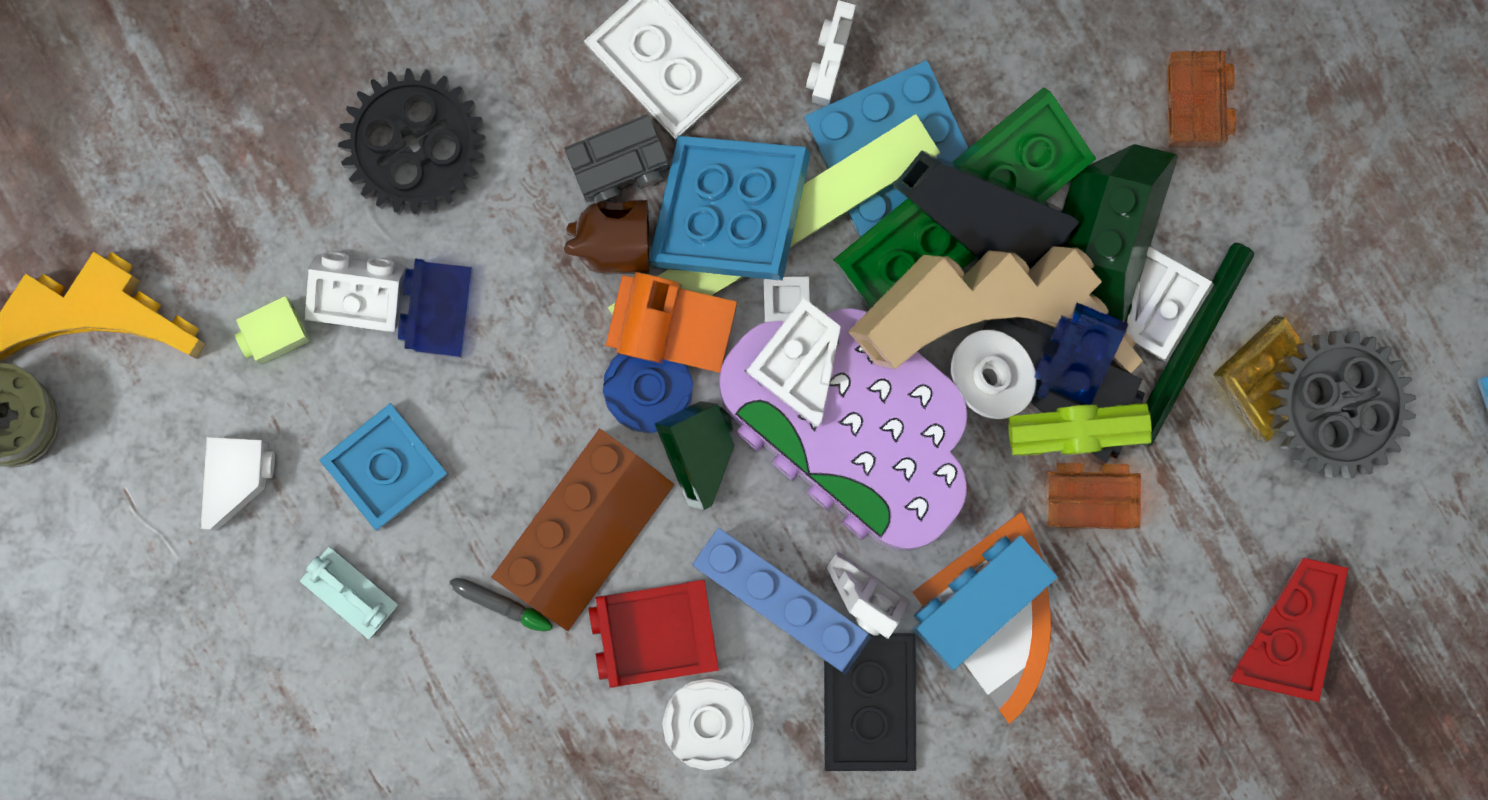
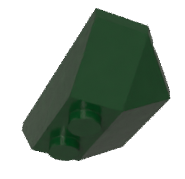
M1136 144L1090 164L1076 175L1071 181L1063 207L1065 212L1079 221L1078 225L1073 229L1069 241L1063 247L1078 248L1091 259L1094 264L1092 271L1101 281L1091 294L1095 295L1105 304L1108 309L1106 316L1114 325L1124 328L1178 159L1177 154Z

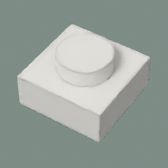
M809 276L783 277V281L764 279V323L786 321L803 298L810 302Z

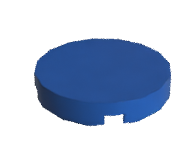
M618 354L612 359L604 374L603 394L608 410L620 424L635 432H658L654 423L689 407L692 401L693 382L689 368L684 364L667 360L660 364Z

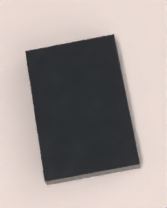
M869 633L872 637L846 675L824 660V771H916L915 633H892L889 638L882 634L875 636Z

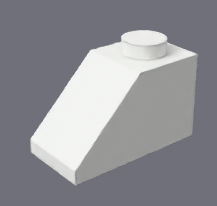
M207 437L200 529L218 531L265 489L266 478H273L275 454L274 451H268L267 442L262 440Z

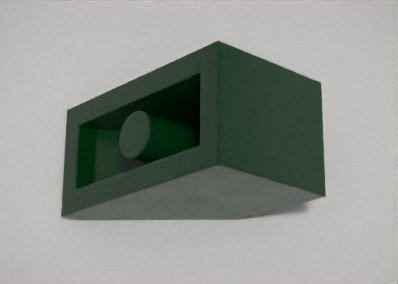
M700 401L654 424L687 505L705 510L713 505L735 445L730 435L733 426L727 412L716 403Z

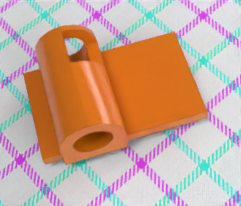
M635 272L634 277L622 275L605 346L616 348V353L647 361L663 364V361L667 360L720 373L738 302L681 289L682 284L648 274Z

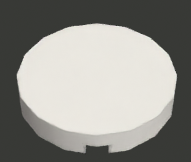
M707 678L691 681L675 692L666 705L662 725L665 741L677 758L690 767L712 770L726 767L742 755L750 743L754 723L751 707L739 690L727 682Z

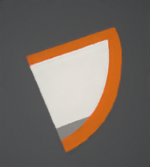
M1022 512L915 589L912 593L920 604L924 606L935 597L942 602L953 592L948 587V584L967 567L971 566L977 571L987 562L982 554L999 538H1003L1005 535L1009 540L1021 535L1042 559L1037 539ZM1048 587L964 661V664L1009 724L1023 712L1030 702L1045 669L1051 636Z

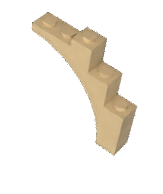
M1053 246L1031 269H1029L1022 258L1013 252L989 250L965 275L960 266L949 257L923 255L848 331L877 366L897 369L920 348L954 329L983 320L1013 317L1029 318L1057 328L1087 347L1100 361L1130 374L1143 361L1133 349L1135 343L1130 335L1123 329L1114 326L1106 316L1108 309L1105 304L1095 295L1091 294L1101 281L1092 271L1094 264L1091 259L1078 248Z

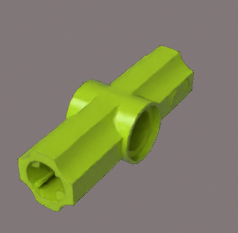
M1138 403L1098 408V405H1081L1057 408V412L1015 415L1008 418L1009 442L1012 456L1039 455L1060 451L1061 455L1100 452L1105 447L1151 443L1152 430L1148 404Z

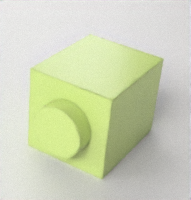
M286 296L236 319L241 331L235 334V338L242 353L246 358L253 356L255 361L262 365L311 341L293 302Z

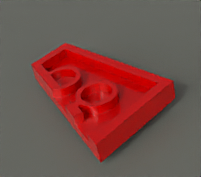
M1300 558L1227 681L1319 702L1348 568L1308 558Z

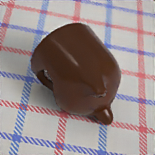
M632 200L624 203L600 201L589 205L580 214L578 221L568 224L566 231L568 235L574 238L566 242L564 251L566 254L579 257L590 271L603 275L635 274V272L649 274L648 200Z

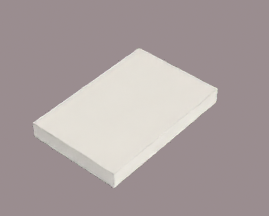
M628 0L584 40L585 45L675 142L678 136H683L742 82L740 76L669 0Z

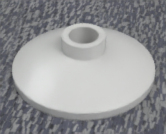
M995 330L977 331L964 338L953 353L951 361L952 381L958 387L965 404L976 413L987 418L1006 419L1020 413L1032 400L1036 387L1035 369L1027 351L1011 336ZM983 374L989 377L991 385L985 381Z

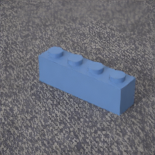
M719 527L692 564L701 573L845 675L872 638L869 633Z

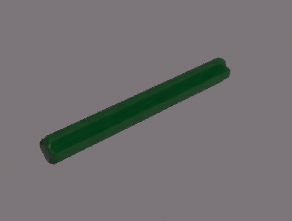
M1237 242L1230 246L1212 280L1214 286L1174 350L1146 402L1151 419V443L1141 445L1149 447L1155 441L1254 257V251L1249 247Z

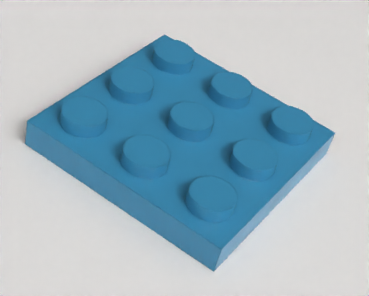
M927 60L804 116V120L827 169L917 114L941 154L937 157L953 162L968 149ZM893 184L848 212L859 238L907 199L893 187Z
M678 136L649 262L654 268L783 281L811 155L808 149L801 146Z

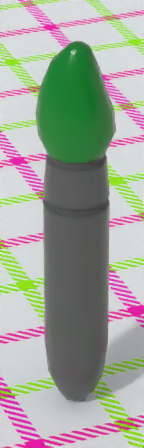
M454 578L450 581L451 588L460 596L505 617L507 616L512 620L520 621L528 629L545 632L550 631L553 627L546 617L533 608H525L507 597L466 579Z

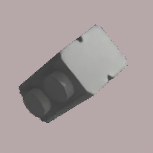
M649 114L564 147L586 203L594 199L596 203L600 201L609 203L622 196L621 188L636 182L639 188L651 186L663 180L662 172L669 169L668 160Z

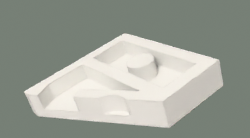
M838 0L833 20H824L818 45L825 47L821 64L812 63L806 88L814 90L811 103L822 106L830 104L853 23L856 7L854 4Z
M1149 247L1143 272L1131 303L1132 307L1127 318L1126 332L1133 339L1135 345L1168 362L1214 284L1205 277Z
M803 298L747 369L746 373L817 428L822 422L841 326Z
M837 552L827 566V570L849 613L856 617V623L866 632L875 636L882 634L889 638L899 624L910 600Z

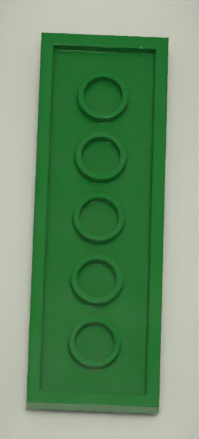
M1043 87L952 163L1046 201L1095 161L1096 157L1051 91ZM906 199L836 256L833 261L867 307L871 309L923 255L949 257L961 269L972 262L976 256L909 199Z

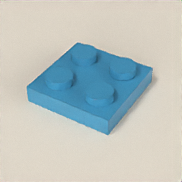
M391 403L319 459L377 532L449 475Z

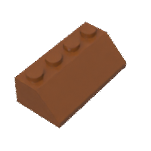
M599 428L491 578L557 625L569 631L675 484Z

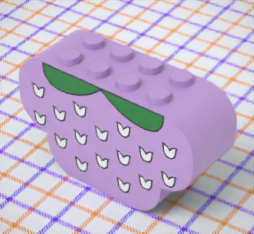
M858 309L833 311L827 314V316L840 325L841 328L822 422L816 428L746 373L747 369L785 321L766 322L752 328L727 355L719 378L723 406L731 419L740 426L737 430V435L757 452L762 446L775 456L772 460V465L788 479L793 481L797 475L811 486L806 494L826 511L832 505L846 516L841 523L860 540H863L868 535L878 544L888 549L910 551L921 548L937 539L959 514L966 497V478L958 460L950 453L961 439L967 421L966 404L958 387L918 352L914 353L897 369L877 366L848 333L867 312Z

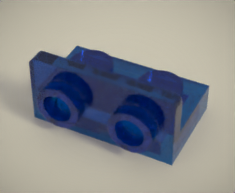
M415 258L414 269H406L403 294L410 296L408 314L401 313L398 326V340L405 341L404 349L406 351L463 358L473 275L472 267L426 262L425 259Z
M1076 302L1070 317L1061 315L1051 337V341L1057 343L1053 354L1050 355L1044 352L1037 366L1034 378L1041 380L1036 396L1045 399L1051 389L1086 405H1091L1126 333L1128 323Z

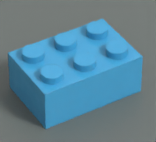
M1006 535L1003 538H999L982 554L987 561L977 571L971 566L967 567L948 584V587L953 591L942 602L937 597L932 598L913 615L918 620V623L912 630L948 670H955L1058 578L1021 535L1011 540Z

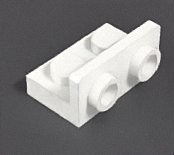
M328 251L322 255H316L308 269L304 320L395 332L398 323L400 289L405 276V266L394 265L392 260L381 257L370 258L367 261L350 259L349 255L338 251Z

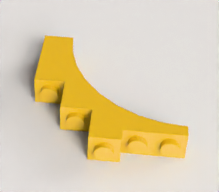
M93 251L65 296H62V293L66 287L44 273L41 274L38 280L25 273L0 311V362L28 346L58 336L94 331L126 333L166 343L196 359L206 343L195 337L200 330L199 328L178 315L175 316L172 322L157 313L162 305L139 290L134 298L131 297L140 280L129 274L133 265L111 251L106 259Z

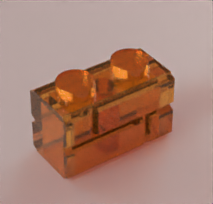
M1174 51L1167 57L1169 148H1219L1228 142V135L1235 134V109L1227 108V90L1234 89L1235 70L1233 63H1226V51Z
M1057 463L1056 472H1047L1045 474V528L1140 529L1141 473H1129V465L1102 464V473L1084 472V464Z

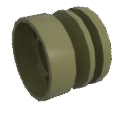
M0 362V418L7 417L8 409L18 416V420L10 421L8 429L0 423V466L15 468L31 464L48 451L57 435L59 415L56 401L46 387L33 375L17 365Z

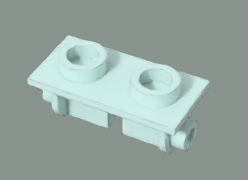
M330 546L320 557L317 556L306 568L307 573L300 580L304 586L368 640L398 606L393 599Z

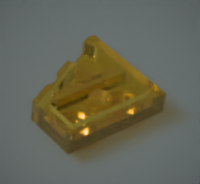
M1275 316L1213 374L1256 439L1268 442L1274 434L1270 425L1275 415L1268 414V410L1280 404V399L1269 395V391L1282 389L1283 386L1274 377V373L1290 371L1283 360L1285 356H1294L1300 359L1296 345L1302 343L1286 317Z

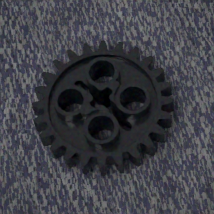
M407 68L404 81L398 82L395 75L390 71L388 72L387 86L382 87L379 82L373 79L371 80L374 94L368 96L360 91L356 93L363 104L360 109L347 106L346 111L354 118V122L340 124L339 128L351 136L350 139L339 142L338 147L343 151L351 152L352 155L342 160L341 164L344 168H357L349 178V181L353 185L366 182L361 191V195L365 199L377 192L376 206L382 210L391 200L393 201V209L396 215H400L405 204H408L413 215L419 217L421 204L427 203L428 207L435 214L438 213V199L443 198L452 206L454 205V199L451 191L457 189L465 194L469 192L462 181L465 176L478 179L479 174L471 166V163L485 161V156L474 149L475 146L486 143L487 139L485 135L474 133L473 130L482 126L484 122L481 117H468L476 107L473 100L459 103L464 94L461 86L454 88L451 92H447L449 80L446 76L441 77L434 85L432 84V75L429 70H425L420 81H417L412 70ZM419 101L429 103L431 105V113L426 120L414 122L408 118V111L414 103ZM442 119L447 120L445 127L426 134L437 122ZM376 127H391L393 137L387 145L380 147L371 144L370 135ZM412 133L414 137L420 138L418 142L421 148L418 151L413 152L409 147L404 148L407 145L405 137L408 134ZM441 139H450L456 144L454 154L446 160L436 159L432 155L434 144ZM400 151L384 166L378 164L382 157ZM404 163H411L417 166V176L409 184H399L394 179L396 169Z

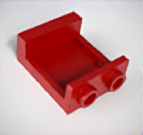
M705 580L595 597L597 606L589 608L592 634H601L604 652L596 653L599 679H608L609 688L719 671Z

